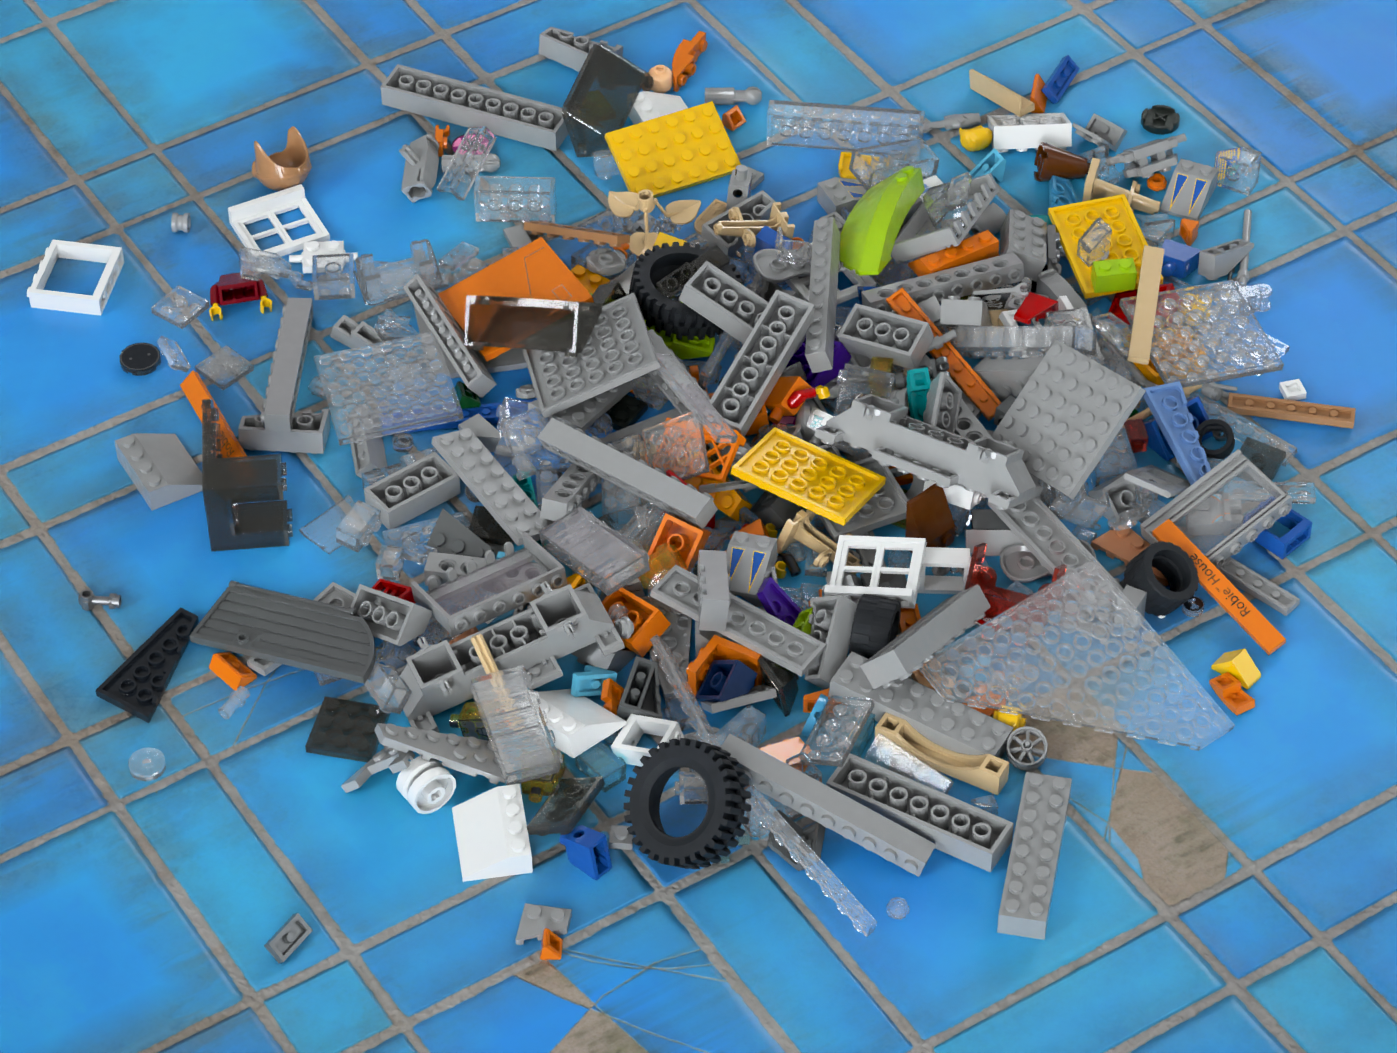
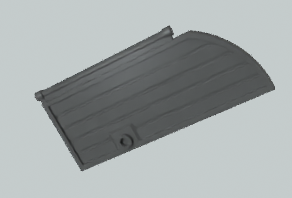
M233 580L229 582V587H227L189 635L192 643L364 684L372 672L376 658L375 642L371 629L363 618L356 616L357 609L345 608L249 586Z

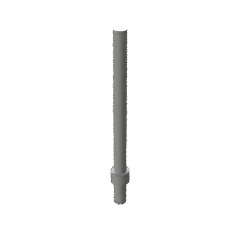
M1249 209L1244 211L1242 240L1250 242L1252 211ZM1249 253L1240 261V270L1237 273L1239 292L1246 291L1247 282L1249 281Z

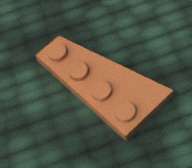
M1124 522L1091 541V546L1094 550L1100 549L1106 552V556L1113 560L1115 558L1125 562V566L1130 560L1150 546L1146 540ZM1152 567L1156 579L1165 587L1168 586L1169 583L1165 576L1159 570Z

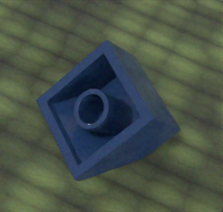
M713 660L695 696V700L724 702L748 694L754 687L758 673L739 660Z

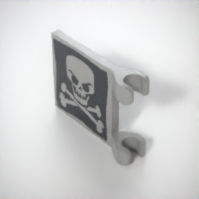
M1020 283L1014 288L973 291L971 297H981V301L987 303L988 311L1016 310L1019 307L1015 306L1014 303H1019L1020 298H1026L1029 293L1020 290L1027 287L1026 283Z

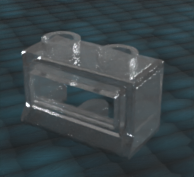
M611 209L578 225V227L615 233L628 231L625 219L614 215ZM590 240V242L587 243L593 244L594 241Z

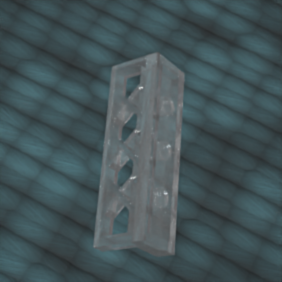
M486 126L468 128L436 188L439 192H451L458 200H465L497 139Z

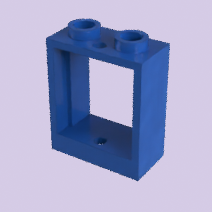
M1271 496L1265 502H1261L1254 511L1247 513L1243 518V524L1273 502L1275 498ZM1292 509L1289 514L1276 520L1290 529L1289 532L1279 538L1265 529L1254 540L1282 560L1308 540L1311 535L1312 522Z

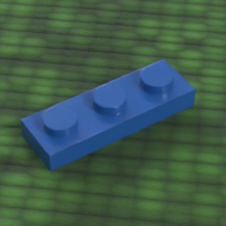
M1069 55L1061 59L1041 89L1052 104L1060 100L1080 69Z

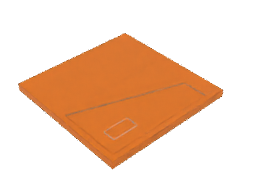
M542 237L438 294L460 329L486 362L594 302L591 294Z

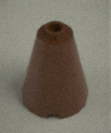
M1041 142L1042 145L1038 146L1034 162L1038 169V172L1034 171V179L1036 181H1049L1053 175L1066 179L1084 178L1088 174L1090 163H1087L1086 158L1045 142Z

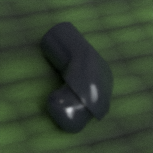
M778 554L776 563L783 561L792 577L801 574V570L791 554Z

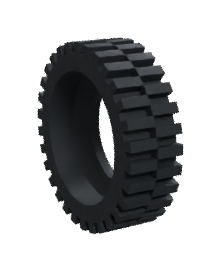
M673 242L672 246H669L668 243H663L661 248L656 245L653 246L652 251L647 249L644 255L641 254L638 260H636L629 294H635L643 318L646 320V326L650 328L654 325L655 332L660 333L663 330L666 331L665 336L671 337V334H676V339L681 340L682 336H687V340H693L694 336H697L699 340H704L705 335L710 339L715 337V332L721 335L724 330L686 304L667 298L657 288L673 281L688 282L706 260L743 285V279L740 278V272L736 271V266L734 264L729 265L730 260L727 257L721 259V253L715 252L712 254L711 248L700 249L701 245L695 244V247H690L688 242H684L683 246H679V242Z
M680 738V740L670 739L669 743L662 742L658 744L659 749L651 748L648 751L651 757L643 755L640 759L643 766H635L633 772L637 774L636 778L629 777L627 782L633 785L631 791L625 790L624 796L630 797V802L624 803V810L630 811L629 815L624 816L625 822L632 824V826L627 828L628 833L636 836L632 841L635 845L641 846L639 850L643 854H648V858L658 861V863L685 869L706 868L711 866L710 862L717 864L722 861L720 856L727 857L731 853L728 846L736 848L739 844L735 837L736 835L743 837L745 830L740 828L741 824H748L750 819L744 817L745 811H751V805L745 803V799L751 798V792L744 790V787L749 786V781L746 778H741L745 771L742 767L737 766L739 762L736 758L730 757L731 754L726 750H722L719 746L687 738ZM686 767L696 771L704 780L709 796L708 809L702 823L692 833L682 837H672L665 833L661 823L659 812L660 799L669 778L678 769Z

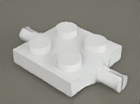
M344 241L304 242L301 255H289V263H302L303 273H312L313 257L314 273L343 272L346 261H358V252L346 253Z

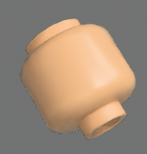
M656 65L649 70L648 87L652 91L664 94L672 88L673 75L670 68L664 65Z

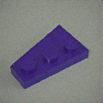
M771 577L764 579L757 592V596L768 614L793 626L802 610Z

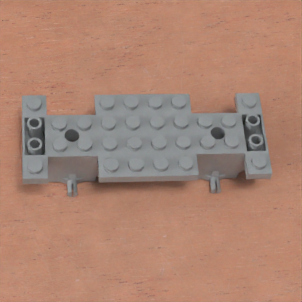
M869 394L854 399L850 409L826 421L825 426L816 428L814 437L820 438L821 442L828 445L845 441L853 448L867 449L868 453L872 454V458L878 460L879 464L897 467V470L902 473H913L920 480L934 481L939 487L949 488L950 486L960 484L967 491L984 493L983 496L989 498L988 502L995 504V508L1000 510L1010 509L1041 495L1043 489L1042 486L1034 483L1022 460L1024 450L1014 447L1012 440L998 441L985 436L973 441L908 417V407L900 405L899 399L895 397L885 399Z
M544 581L545 585L543 582L540 584L544 594L540 598L529 602L531 608L450 645L447 640L429 645L425 637H421L422 641L418 638L417 643L421 650L406 658L407 665L386 674L411 727L426 731L433 730L439 733V729L432 716L471 698L474 699L481 713L500 705L471 642V637L476 634L483 635L512 699L562 677V670L556 660L594 642L597 643L604 657L625 648L611 618L591 584L586 583L575 589L572 588L571 584H568L562 588L552 590L549 582Z

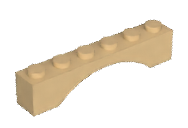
M885 712L875 727V746L894 754H900L914 762L980 789L999 795L1008 781L1009 762L991 754L967 755L945 749L925 738L906 720Z

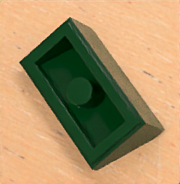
M457 382L451 394L455 409L480 407L479 396L467 388L465 383Z

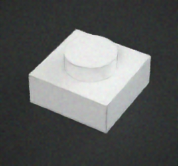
M1300 379L1279 383V390L1284 399L1294 401L1306 399L1307 392Z

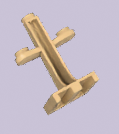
M1092 158L1085 181L1082 202L1125 194L1132 211L1135 209L1152 215L1159 213L1161 202L1140 195L1141 184H1137V181L1133 180L1131 189L1127 190L1098 179L1100 159Z
M774 202L769 220H743L740 209L732 207L728 211L730 221H718V223L714 224L713 230L716 236L741 237L745 246L755 247V236L764 226H768L792 240L795 225L788 224L789 215L787 212H780L781 202Z
M802 509L796 514L793 521L790 518L786 521L777 539V553H782L798 541L819 554L813 562L814 566L823 568L829 560L834 563L838 543H835L812 526L811 522L816 513L808 509L805 512ZM848 552L846 566H862L860 564L861 560Z

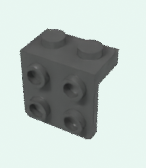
M777 810L773 813L768 846L796 870L801 871L820 862L826 827L816 822L802 829L782 811Z

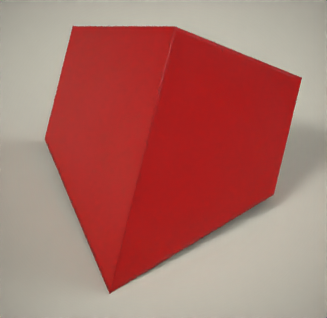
M1029 292L1015 313L1014 320L1031 324V319L1035 318L1036 322H1039V319H1049V315L1058 317V301Z

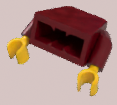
M248 271L221 275L219 282L210 288V305L213 306L209 309L211 320L213 321V316L219 314L220 320L223 319L220 305L259 299L261 300L260 312L264 314V307L270 308V312H272V301L267 298L268 293L264 281L252 276Z

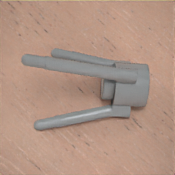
M1211 381L1206 382L1200 393V396L1204 398L1203 403L1210 405L1224 417L1233 421L1234 418L1213 401H1218L1221 396L1229 398V393L1222 391V389L1237 391L1238 388L1216 384Z

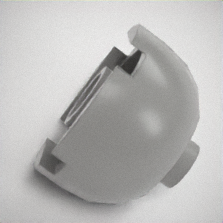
M992 202L972 226L971 231L974 234L989 230L993 235L999 233L1006 218L1005 212Z

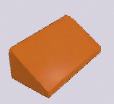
M1036 74L1034 77L1030 101L1035 103V110L1030 113H1045L1047 97L1041 91L1045 83L1039 74Z
M231 652L213 654L209 669L234 691L240 690L257 678V675Z

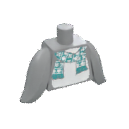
M805 401L797 412L795 425H802L800 432L804 441L815 446L828 445L821 442V439L814 437L816 428L825 426L826 421L835 416L815 407L811 409L810 404ZM845 441L834 443L839 451L849 447V443Z

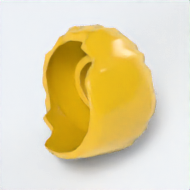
M981 125L971 129L959 128L960 143L967 151L984 150L992 141L993 134L989 128H984Z

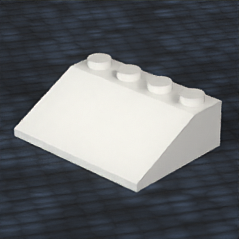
M649 91L627 95V114L634 125L688 109L682 98L676 95Z
M1064 113L1026 114L1022 117L1015 114L987 115L988 128L992 130L993 134L991 145L998 152H1008V149H1016L1019 152L1028 151V148H1035L1037 150L1038 146L1042 145L1041 142L1051 144L1063 150H1066L1067 147H1072V123Z
M571 689L532 692L514 703L526 730L572 758L577 757L627 725L624 719L585 696L574 697L570 694Z
M520 784L495 787L452 807L463 882L533 873L532 854Z

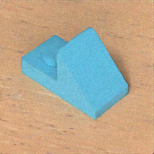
M994 148L967 177L973 179L991 173L993 177L995 176L1002 182L1006 159Z
M585 665L584 672L573 673L570 694L574 697L601 695L603 681L611 678L616 682L617 673Z

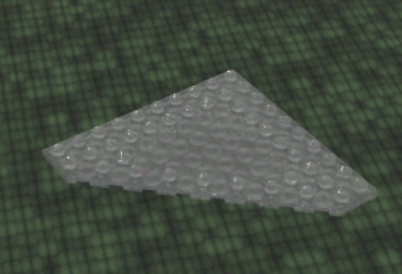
M1094 558L936 652L931 660L923 663V666L919 668L920 672L945 702L954 703L957 701L967 703V706L986 709V707L998 709L999 712L1006 714L1029 715L1032 719L1049 722L1054 720L1063 722V725L1078 728L1085 726L1095 728L1094 731L1109 734L1116 732L1126 734V737L1145 740V738L1157 740L1160 744L1171 746L1183 745L1196 751L1201 750L1231 731L1235 726Z

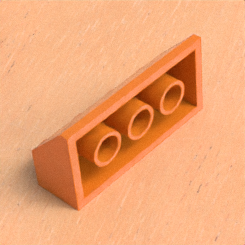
M985 230L963 239L958 246L954 247L952 244L950 248L946 247V249L908 263V266L919 277L999 256V240L989 230Z

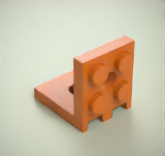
M715 634L707 645L700 649L694 662L689 663L686 674H688V700L695 703L697 702L695 696L713 660H739L758 673L754 686L762 684L761 654Z

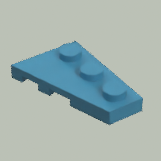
M1053 175L1049 180L1050 208L1078 203V197L1070 180Z

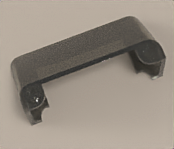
M604 44L592 45L562 107V116L577 157L613 156L606 142L605 134L622 129L641 88L643 91H650L654 85L653 77L648 72Z
M466 295L464 345L471 346V350H484V346L561 351L565 352L567 357H577V353H582L602 313L603 303Z

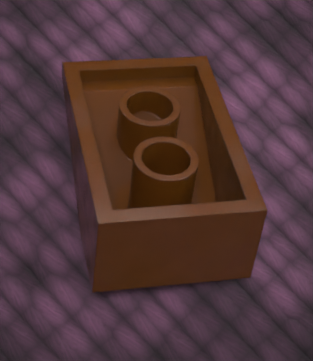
M935 483L907 501L905 538H926V547L944 548L950 546L955 539V524L944 489Z

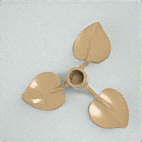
M648 189L641 190L638 194L628 191H609L608 194L609 207L614 215L627 218L632 216L634 211H639V209L644 213L645 233L636 232L630 236V243H628L630 245V252L636 256L644 255L647 249L652 251L658 233H649L648 213L653 211L655 205L665 217H670L672 223L679 225L692 222L696 218L701 206V200H678L669 203L664 210L659 204L658 199L653 197V192Z

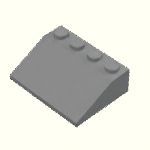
M134 433L115 440L118 461L151 510L158 509L210 488L209 482L176 434Z

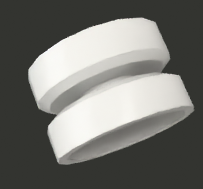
M418 756L410 761L408 768L399 773L396 788L418 813L429 814L440 809L450 800L456 788V779L441 765L439 760L431 758L428 761Z

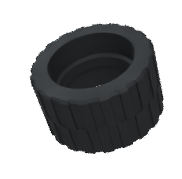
M1159 541L1148 546L1126 565L1124 585L1147 592L1146 613L1153 614L1154 616H1165L1195 595V591L1198 589L1199 577L1193 560L1185 551L1173 543ZM1152 567L1159 570L1165 576L1170 590L1158 582Z
M868 594L861 596L852 625L849 654L854 652L869 659L897 637L901 615V603L899 600Z

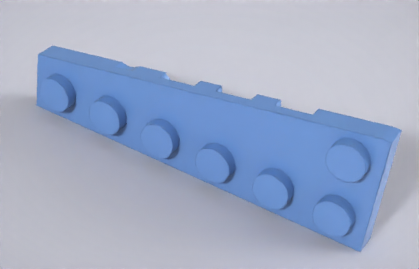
M1178 381L1144 388L1146 392L1143 397L1187 480L1192 485L1208 473L1211 468L1206 459L1207 456L1204 448L1200 446L1198 431L1194 429L1192 423L1194 420L1193 416L1188 412L1186 406L1188 402L1182 385Z

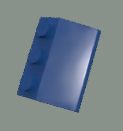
M1199 396L1188 398L1186 405L1188 412L1193 416L1194 420L1192 423L1195 430L1199 424L1209 420ZM1154 417L1138 425L1146 445L1165 461L1175 457ZM1212 431L1206 433L1202 437L1201 442L1212 437Z

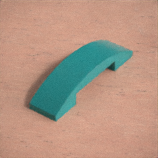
M928 367L907 371V396L910 416L922 422L924 421L923 413L927 405V393L931 384Z

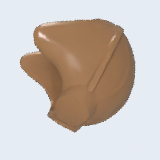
M292 126L288 130L287 145L282 152H276L267 156L260 144L254 141L255 161L252 164V174L264 186L274 191H281L300 185L306 180L312 169L307 145L296 127Z

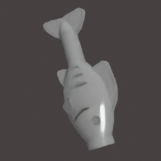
M979 113L953 114L944 116V120L921 121L920 126L923 129V133L940 128H945L946 130L958 129L959 131L960 127L965 129L981 124Z

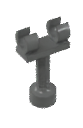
M938 357L936 360L930 359L932 370L929 371L930 379L936 378L938 375L937 371L945 372L951 378L950 372H947L949 369L947 357ZM903 372L894 374L897 389L902 390L906 388L907 376Z

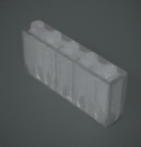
M581 506L539 531L542 547L548 553L608 596L650 570L649 555L644 549H640L630 539L623 537L617 530H613L604 521L599 520L592 512L586 511Z
M524 664L471 678L470 690L506 785L518 784L558 773L560 763L563 762L561 751L559 749L556 750L554 745V733L547 727L548 719L546 712L540 709L539 694L532 688L533 679L531 673L526 672Z

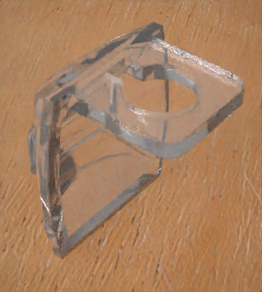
M778 227L775 240L777 259L789 262V264L811 262L810 243L799 240H783L782 228Z
M383 640L376 648L373 669L380 661L395 670L407 665V657L416 654L418 651L408 643L398 646Z

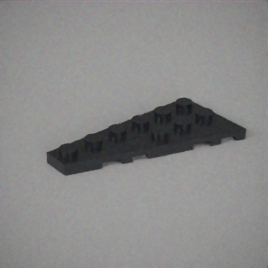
M180 607L96 689V695L150 723L190 641L189 635L199 623L198 616Z

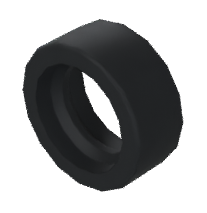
M1210 419L1198 425L1196 430L1200 436L1198 440L1202 448H1204L1201 442L1202 437L1210 431H1221L1227 438L1226 444L1220 449L1209 450L1204 448L1207 461L1216 462L1224 460L1231 454L1234 449L1235 439L1232 428L1228 423L1220 419Z

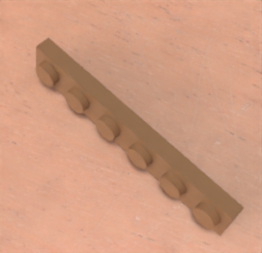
M543 221L524 222V230L532 231L533 235H543L544 233H547V237H559L561 235L562 239L574 240V238H578V242H590V240H593V244L605 245L609 243L610 247H621V244L630 243V235Z
M1229 392L1227 413L1351 429L1354 427L1356 408Z

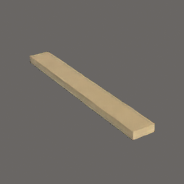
M1144 245L1127 359L1129 362L1144 365L1149 363L1165 250L1163 248Z

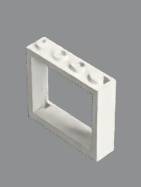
M52 240L50 246L46 248L44 259L40 261L38 272L34 274L33 283L27 290V297L30 299L31 307L101 316L124 265L122 247ZM57 258L107 263L93 296L43 290Z

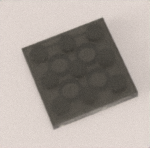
M324 697L305 745L306 752L361 762L370 761L380 743L374 729L377 723L387 724L391 713L390 707Z

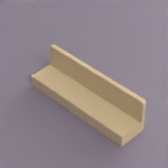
M974 69L969 70L970 89L1019 117L1035 110V103Z

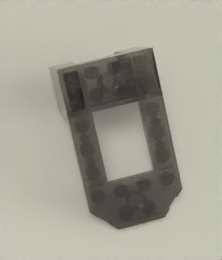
M212 399L202 400V491L211 552L290 546L289 537H293V525L289 524V522L293 521L292 509H288L287 500H284V491H288L287 478H283V476L287 475L286 462L282 463L281 454L223 458V454H219V451H221V439H218V437L221 436V425L216 423V421H219L218 408H214Z

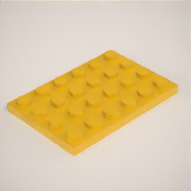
M713 101L605 134L606 142L628 191L638 194L639 191L648 189L653 192L654 198L731 175L736 166L741 165Z
M1125 194L1048 208V216L1052 225H1055L1056 233L1060 234V243L1085 299L1130 291L1095 293L1091 281L1093 261L1133 258L1137 270L1135 289H1138L1144 245L1148 246ZM1162 274L1160 279V285L1163 284Z
M776 427L767 433L731 469L732 475L843 526L885 485L886 477Z

